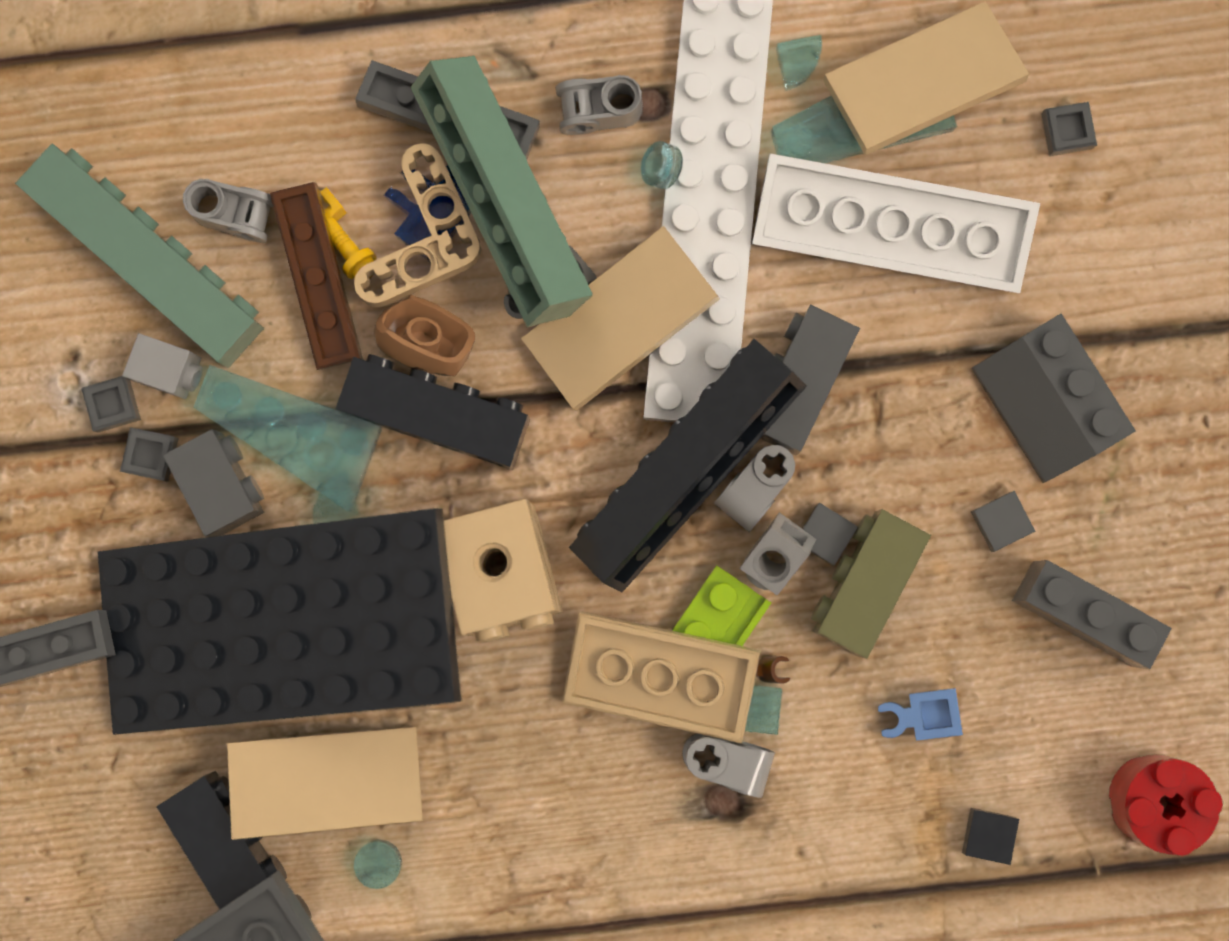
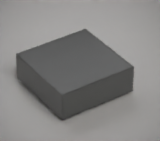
M1089 102L1044 109L1041 113L1049 156L1090 150L1097 146Z
M120 376L81 388L94 432L99 433L141 420L130 379Z
M130 427L120 472L169 482L171 470L163 455L177 448L179 438Z
M1011 491L971 511L991 552H995L1036 532L1015 491Z
M817 503L802 529L816 539L811 553L834 566L858 526L823 504Z

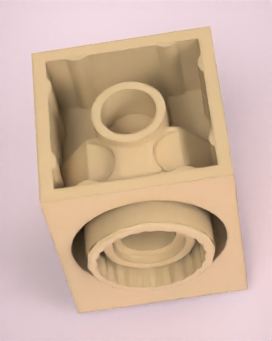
M527 499L444 521L451 596L462 636H475L476 642L484 643L510 636L508 627L521 624L522 630L527 629L529 631L554 624L552 615L563 613L534 505ZM504 553L507 557L506 570L501 575L494 577L490 571L491 560L496 555Z

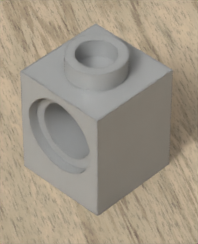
M138 333L122 376L186 400L189 391L193 392L200 382L202 366L199 364L202 358L191 351Z
M779 512L749 551L740 569L746 573L747 578L756 587L763 590L769 589L778 596L807 559L816 539ZM766 551L779 552L783 555L786 562L782 564L772 562L767 557Z

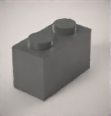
M211 429L163 455L205 537L222 536L264 513L259 501L264 499L263 493L252 475L246 477L238 461L243 459V455L231 435L225 437L223 433Z

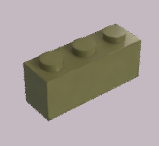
M883 509L875 511L872 517L865 514L853 536L854 539L859 541L851 557L847 555L842 557L834 571L832 579L838 581L830 598L823 595L813 611L811 620L817 623L812 632L859 657L868 659L932 535Z

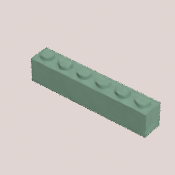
M475 56L429 61L410 88L526 326L530 327L570 317L593 294Z
M52 143L15 184L212 358L229 368L265 329L254 320L259 311L239 294L233 300L220 290L226 282L206 265L200 271L187 261L192 253L172 235L167 241H164L154 232L159 224L139 206L131 212L123 205L121 201L126 195L106 177L98 183L90 176L88 172L93 166L73 148L65 154Z

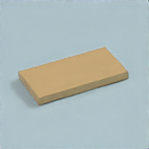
M985 1L826 73L824 83L866 156L1025 83L1029 73Z
M663 226L590 283L588 286L593 296L570 317L538 324L521 339L570 406L577 411L715 304L720 298Z
M581 611L578 614L562 703L742 744L761 650Z
M416 727L227 743L232 840L423 821Z

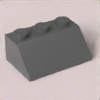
M1062 313L971 368L1043 483L1091 459L1136 432Z

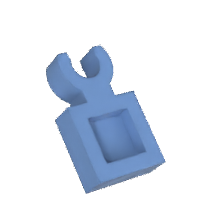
M956 688L909 694L911 707L903 708L895 702H886L878 706L879 712L892 711L896 713L899 719L898 725L895 728L882 730L883 737H897L906 728L914 727L916 741L963 735Z

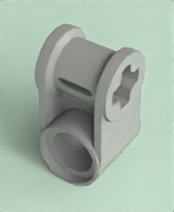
M626 75L596 79H571L560 82L555 88L556 95L561 97L563 121L559 125L560 132L566 135H582L597 130L626 128L639 121L643 112L640 86L633 78ZM620 94H627L634 99L632 105L623 110L614 108L610 103L613 98ZM577 101H579V109H580V112H579V113H577V111H576V102H577Z
M209 179L195 180L186 187L183 193V204L189 214L200 225L226 232L248 241L266 243L268 235L264 233L270 208L274 207L270 194L253 188L236 187ZM209 195L218 197V204L214 210L208 213L199 212V203L204 197Z
M780 445L764 447L756 454L743 472H739L714 504L750 532L775 502L774 498L791 479L795 471L793 455L788 449ZM776 456L781 457L783 462L780 468L784 471L783 476L774 474L770 478L766 477L763 474L766 465L762 462L763 457L770 460Z
M698 733L686 740L682 750V757L684 763L694 776L723 785L742 794L758 798L763 797L775 755L774 751L747 742H742L741 744ZM706 745H709V749L716 757L714 761L706 760L704 766L701 767L700 762L693 755L695 751H704Z

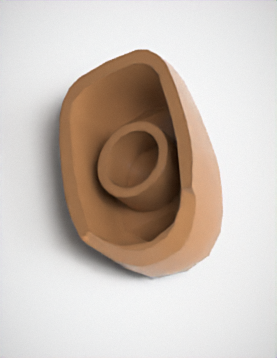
M409 295L381 313L375 324L374 338L378 348L384 354L410 368H418L430 374L455 377L469 358L475 342V332L465 321L446 309L426 299Z

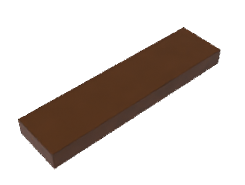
M310 182L270 193L316 369L321 370L352 362L353 357L363 359L317 183Z

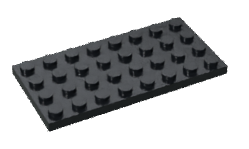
M442 508L98 551L102 610L107 611L115 656L106 658L113 735L449 704L462 701Z

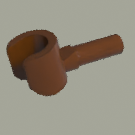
M784 656L762 657L759 660L756 677H759L765 683H787L790 677H777L775 666L779 661L788 662L789 659Z

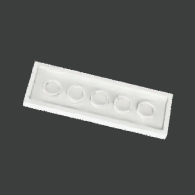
M769 154L752 244L1020 293L1040 203Z

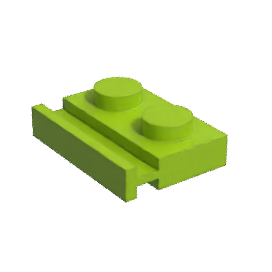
M716 565L672 631L743 646L772 602Z

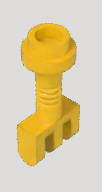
M325 187L320 191V195L329 205L324 209L332 242L346 260L342 268L343 272L348 278L354 279L360 268L377 260V255L370 248L360 250L348 234H346L337 221L347 212L330 190Z

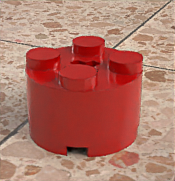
M1166 755L1139 756L1127 761L1116 772L1109 787L1112 816L1121 832L1141 845L1168 855L1185 856L1202 846L1215 831L1219 815L1223 809L1222 797L1204 771L1192 763ZM1163 796H1166L1165 800L1167 802L1165 809L1159 803Z

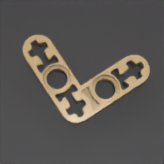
M420 143L411 146L403 155L401 165L432 236L368 263L359 269L354 281L355 290L363 302L372 307H383L470 269L480 259L481 246L476 232L440 153L429 144ZM424 156L427 162L435 160V163L429 167L436 185L430 188L427 187L420 171L411 172V170L417 167L416 159ZM442 180L446 181L445 184H439ZM427 189L423 194L419 193V190ZM437 196H448L454 202V211L447 218L438 219L429 213V205ZM461 220H463L465 223L464 225L455 226ZM455 226L463 243L472 242V245L466 248L468 256L460 259L456 253L449 255L448 251L454 248L447 230L441 235H438V230L450 229ZM424 255L429 258L431 268L425 277L416 279L407 275L406 263L412 256ZM396 264L398 274L405 282V286L398 288V283L394 279L382 286L384 293L380 296H376L373 291L365 292V288L371 285L369 277L376 274L381 280H385L394 276L389 267Z

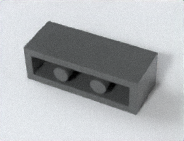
M811 304L804 316L797 312L795 313L784 335L785 338L792 341L784 356L776 353L775 357L791 369L807 387L760 439L773 445H780L788 449L795 456L801 452L860 330L859 327Z
M1048 560L1032 562L1012 599L1018 605L1136 668L1151 669L1172 629Z

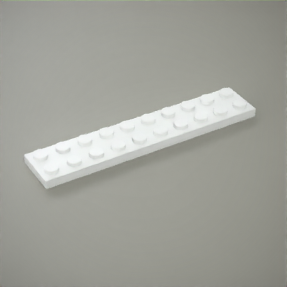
M773 0L683 1L662 227L664 226L719 296L720 300L650 353L644 420L676 422L679 418L686 416L699 401L702 391L709 384L719 379L730 366L733 356L741 349Z

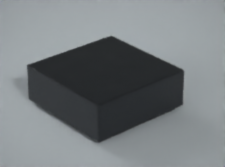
M970 808L962 853L970 857L1011 865L1020 819Z

